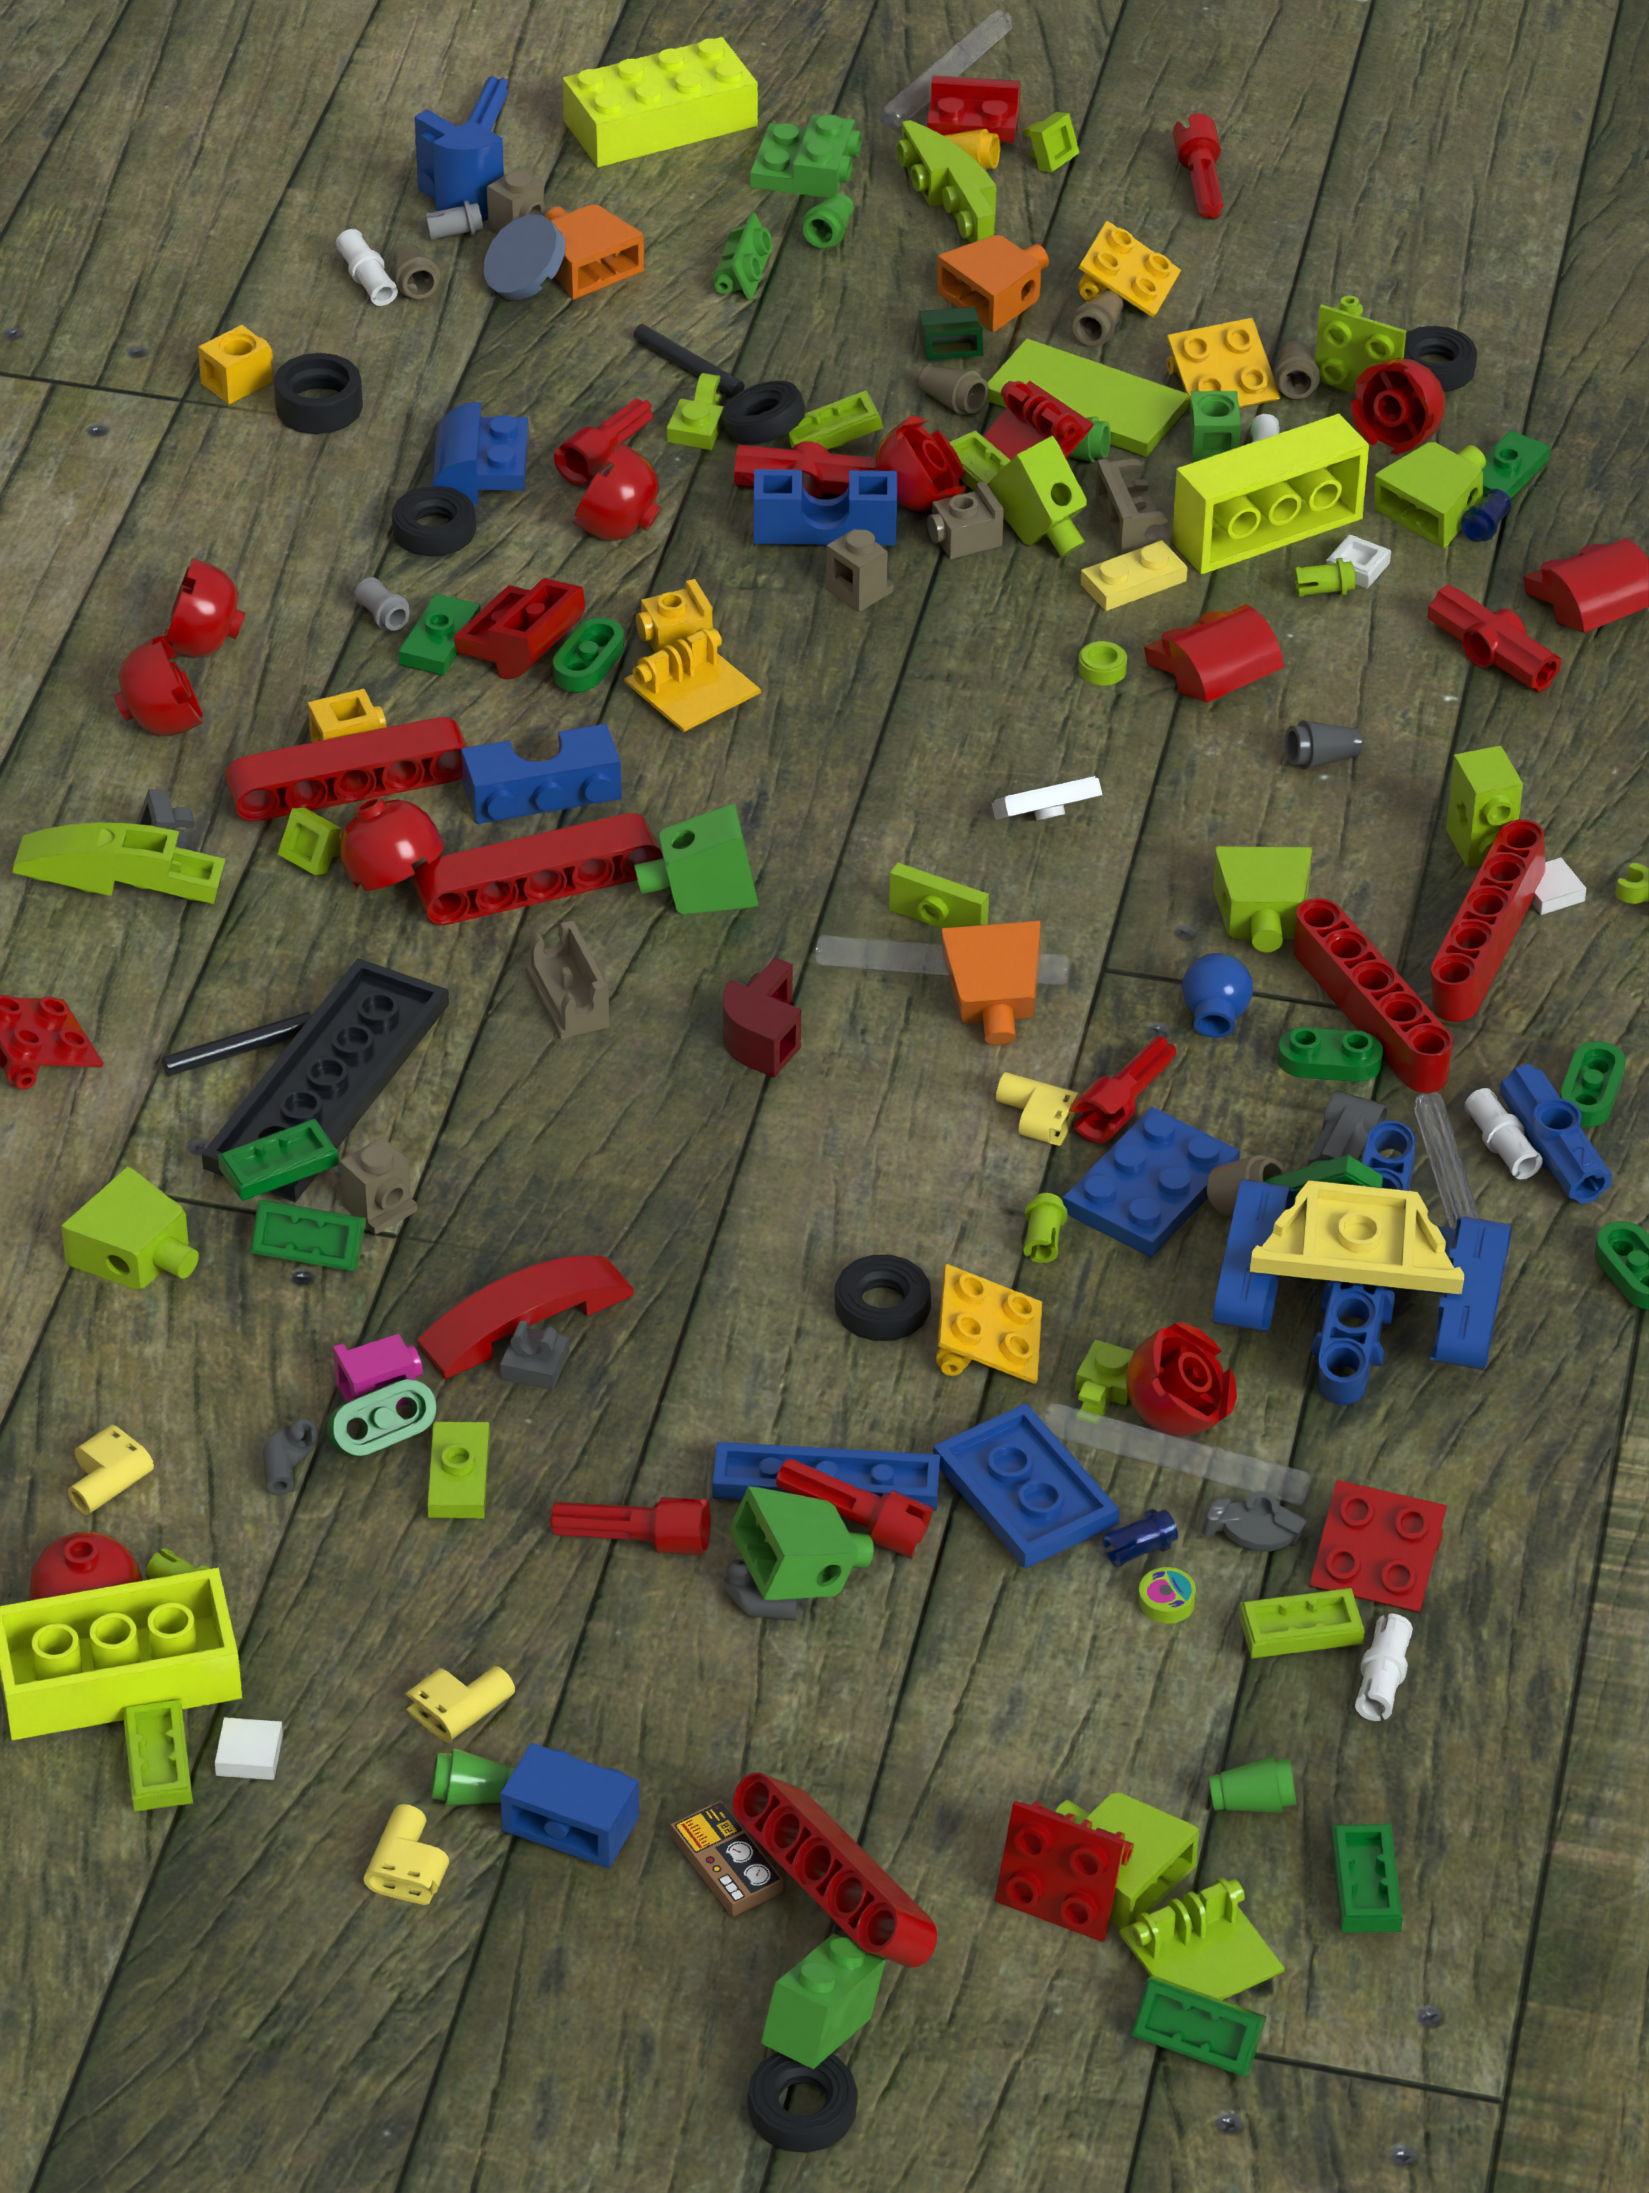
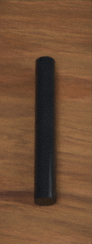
M640 324L635 329L633 337L636 341L697 377H700L702 373L720 376L717 388L731 397L744 390V382L647 325Z
M308 1011L163 1056L162 1064L168 1077L294 1038L312 1015Z

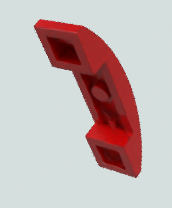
M573 1256L543 1262L501 1278L457 1304L417 1339L418 1348L442 1377L447 1379L492 1359L491 1343L514 1333L520 1321H526L527 1325L530 1326L575 1305L586 1316H589L634 1296L633 1287L606 1256Z

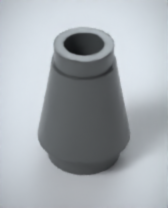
M1302 720L1298 725L1290 726L1285 735V752L1291 765H1300L1304 770L1349 759L1350 757H1358L1362 750V737L1358 728Z

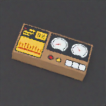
M722 1800L671 1824L672 1840L732 1918L783 1893L782 1877Z

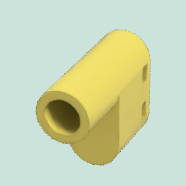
M1005 1072L998 1084L996 1101L1024 1110L1019 1123V1135L1060 1146L1077 1113L1069 1110L1071 1104L1080 1096V1093ZM1056 1132H1060L1058 1137L1055 1136Z
M109 1425L75 1449L76 1460L88 1475L69 1487L68 1495L75 1508L83 1515L88 1516L154 1469L153 1460L146 1449L117 1426Z
M493 1666L468 1686L464 1685L448 1671L439 1668L405 1693L415 1702L406 1710L439 1739L449 1743L515 1693V1686L510 1676L499 1666ZM424 1712L429 1717L425 1718L422 1713ZM442 1727L443 1729L446 1730V1732H443V1731H442L441 1729H439V1728Z
M401 1804L393 1809L363 1880L365 1885L375 1893L427 1905L430 1904L433 1895L440 1886L449 1865V1858L441 1849L418 1842L427 1821L423 1812L418 1808ZM409 1892L418 1893L420 1895L417 1896L414 1894H410Z

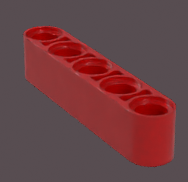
M437 717L247 755L229 764L225 770L224 778L238 815L250 822L288 816L293 808L304 807L312 811L457 781L463 778L461 749L468 748L456 721L448 717Z
M625 813L437 857L429 865L425 861L416 868L415 874L412 876V883L428 919L438 925H449L638 880L635 869L636 864L662 859L663 855L646 820L639 814Z
M1519 819L1505 824L1500 829L1432 963V1004L1435 1014L1441 1019L1459 1022L1475 1015L1531 905L1535 891L1546 869L1544 831L1536 822Z
M1313 898L1302 902L1297 908L1293 953L1298 961L1359 1031L1369 1033L1380 1041L1383 1047L1382 1058L1406 1086L1420 1093H1433L1443 1089L1448 1083L1453 1039L1450 1032L1336 903L1324 898Z
M760 1772L751 1773L739 1782L732 1800L733 1814L736 1819L861 1949L908 1968H917L925 1964L932 1956L937 1942V1929L933 1920L806 1791Z

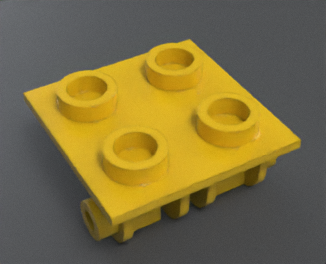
M1106 221L1078 267L1085 272L1078 283V289L1081 297L1089 301L1109 288L1154 318L1181 269L1173 265L1166 256L1152 251L1134 239L1125 229L1118 228L1109 221Z
M1253 317L1167 335L1173 355L1168 356L1166 359L1168 372L1171 375L1177 374L1181 378L1187 394L1191 395V391H1237L1239 408L1281 399Z
M701 628L695 634L687 637L686 642L679 639L673 643V646L667 645L661 651L649 657L639 659L638 666L633 668V674L624 678V682L682 732L761 693V689L717 653V647L722 645V639L719 632L714 628L710 630Z
M946 1263L943 1268L938 1346L941 1348L936 1354L938 1366L944 1374L956 1376L962 1373L963 1369L974 1360L1036 1384L1038 1381L1042 1301Z

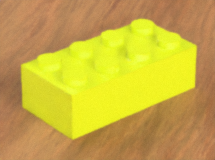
M723 37L704 39L700 43L676 49H665L660 53L637 59H625L617 64L597 69H586L580 73L562 77L563 120L597 168L758 126V82Z
M1336 414L1176 468L1172 544L1202 575L1361 520L1363 518L1369 444L1340 414Z
M219 1567L0 1606V1681L11 1740L124 1720L123 1707L181 1699L182 1709L242 1699L238 1651Z

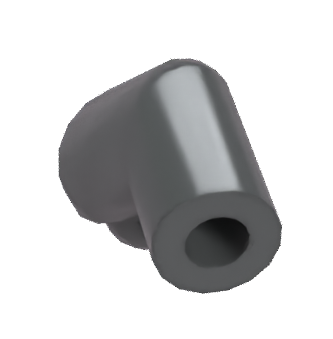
M301 1418L296 1419L290 1426L284 1427L275 1433L265 1443L263 1460L266 1487L269 1493L280 1496L293 1490L292 1468L309 1455L313 1450L314 1443L318 1439L317 1428L311 1421Z
M743 1559L733 1560L728 1565V1577L724 1579L725 1591L744 1613L754 1617L796 1621L798 1599L764 1600Z

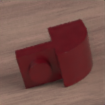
M774 957L761 973H755L751 977L747 987L730 980L723 992V1042L727 1051L741 1064L773 1078L776 1077L801 1048V1009L790 1005L793 995V964Z

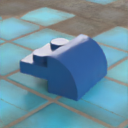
M428 109L416 115L414 118L418 190L435 200L436 211L464 206L463 201L468 200L469 204L478 203L482 221L488 220L487 186L504 176L502 137L473 120L457 127Z
M481 402L467 403L452 409L442 418L437 428L431 486L456 489L467 495L474 505H478L479 490H525L529 435L528 417H511L507 415L482 417Z

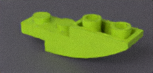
M903 121L902 140L897 141L896 152L900 165L902 167L906 166L911 174L914 189L917 192H922L930 207L944 205L947 213H953L957 220L961 237L967 238L970 244L994 236L997 186L988 173L973 157L948 138L914 121Z
M94 822L46 828L23 835L12 873L27 876L37 881H49L78 888L88 893L112 896L115 883L118 881L131 884L140 889H152L181 896L191 901L214 904L224 869L225 858L176 847L179 831L130 823Z

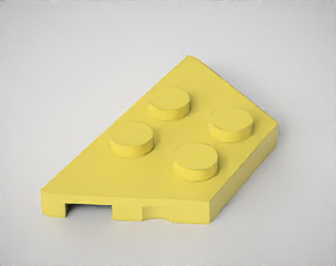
M1309 1180L1295 1197L1294 1206L1285 1210L1274 1223L1273 1233L1263 1246L1257 1245L1253 1249L1250 1262V1272L1452 1294H1462L1464 1273L1461 1267H1453L1445 1253L1446 1241L1438 1227L1428 1219V1209L1418 1192Z

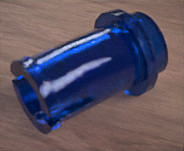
M1489 490L1477 506L1467 509L1462 515L1461 523L1464 535L1474 542L1492 539L1497 532L1498 523L1512 509L1511 506H1508L1512 503L1510 497L1502 490Z
M1153 1508L1145 1511L1143 1519L1102 1535L1104 1548L1109 1546L1117 1548L1106 1553L1110 1562L1117 1568L1153 1550L1159 1549V1551L1165 1552L1171 1549L1172 1542L1178 1540V1530L1170 1513L1165 1509L1157 1512Z

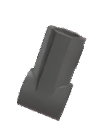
M1335 1091L1325 1113L1322 1133L1308 1158L1307 1167L1315 1161H1328L1345 1155H1350L1361 1162L1369 1132L1378 1123L1387 1121L1388 1106L1342 1091Z

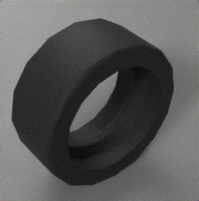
M311 353L290 359L278 368L273 380L277 416L286 426L299 432L322 434L338 431L353 423L359 417L363 408L362 381L359 369L350 360L335 354ZM317 388L332 389L339 392L323 398H308L298 395V393Z

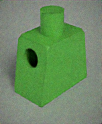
M735 803L662 829L659 833L663 858L635 865L641 894L671 888L676 910L681 914L759 906Z
M748 1486L728 1530L764 1600L834 1597L842 1591L852 1567L866 1568L873 1558L874 1547L872 1538L868 1534L849 1533L835 1506L827 1500Z

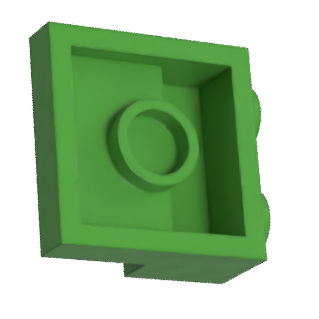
M812 114L807 128L797 127L789 123H769L750 172V188L830 198L834 194L839 193L842 182L849 183L852 157L858 158L862 132L855 130V120L840 118L830 114Z

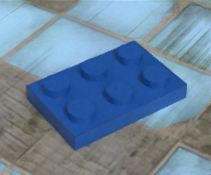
M1151 1107L1063 1197V1204L1067 1208L1068 1215L1152 1257L1208 1198V1177L1212 1169L1218 1165L1239 1160L1240 1150Z
M1027 1403L933 1446V1454L940 1455V1470L1024 1569L1119 1524V1508Z

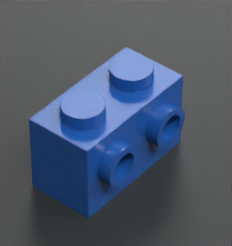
M534 1743L529 1745L500 1793L502 1831L609 1869L639 1819V1780L628 1777L619 1770L606 1769L574 1758L565 1751L551 1750Z

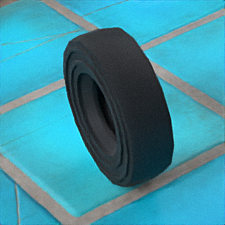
M1435 325L1418 327L1406 333L1404 359L1415 360L1429 368L1441 382L1444 392L1464 387L1473 378L1478 355L1474 342L1464 333L1449 327ZM1436 354L1448 357L1453 361L1436 364L1424 361L1419 357Z
M784 380L768 381L753 385L732 397L723 407L722 422L733 442L742 445H757L773 441L797 427L805 416V403L800 391L793 383Z
M429 486L409 491L397 500L392 509L394 538L401 547L414 554L442 556L459 551L471 542L476 533L474 504L467 495L453 488ZM438 515L451 519L449 523L441 526L430 527L417 523L419 519L427 516Z
M890 1254L870 1255L857 1259L842 1270L835 1284V1312L846 1329L858 1337L869 1340L895 1341L910 1336L924 1325L931 1310V1288L925 1273L908 1259ZM874 1288H890L900 1292L903 1300L896 1306L878 1308L865 1303L862 1296L866 1291Z
M776 2052L763 2060L751 2076L747 2108L754 2129L768 2143L785 2151L809 2153L826 2149L844 2138L856 2117L858 2090L851 2070L833 2054H830L815 2069H812ZM799 2083L812 2084L825 2094L826 2103L822 2109L814 2114L795 2115L786 2111L781 2106L779 2096L784 2089L791 2085Z

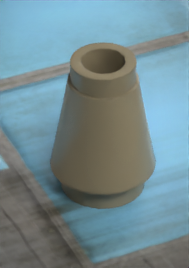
M412 243L400 245L394 253L398 289L402 294L410 298L424 299L435 292L440 281L438 266L416 245Z
M1104 290L1099 295L1079 306L1072 316V330L1075 337L1083 344L1089 346L1108 342L1114 334L1123 308L1121 296L1112 290Z
M1290 341L1283 347L1274 374V381L1278 390L1292 399H1302L1309 396L1318 387L1320 382L1319 369L1307 345L1301 341Z
M928 365L919 376V388L921 391L926 392L959 415L977 413L982 409L988 397L987 382L981 378L978 372L973 370Z

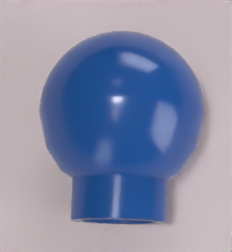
M1224 953L1207 954L1195 960L1185 972L1182 981V992L1186 1007L1194 1015L1195 1030L1211 1038L1228 1036L1235 1029V1020L1247 1010L1253 995V981L1246 966L1235 957Z

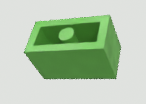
M833 1933L775 1982L761 2044L815 2069L871 2019L886 1959L864 1951L851 1938L841 1937Z

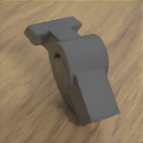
M1257 1491L1252 1493L1247 1501L1230 1503V1498L1216 1499L1206 1513L1202 1533L1204 1536L1214 1535L1217 1531H1224L1230 1539L1240 1546L1254 1551H1274L1289 1544L1295 1546L1304 1534L1307 1520L1280 1506L1276 1497L1271 1493Z

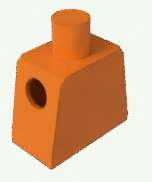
M590 204L570 213L562 207H554L545 214L544 217L557 226L565 239V255L555 278L571 299L574 300L644 271V234L601 206Z
M994 235L938 255L937 293L958 308L976 307L980 324L991 332H995L1038 301L1040 297L1041 271L1048 267L1049 258L1045 249L1039 244H1033L1022 250L1004 236Z
M1040 921L942 928L943 958L961 1021L965 1023L983 1022L985 1042L988 1044L1004 1045L1013 1042L1016 1039L1014 1020L1028 1019L1033 1017L1035 1013L1041 950Z

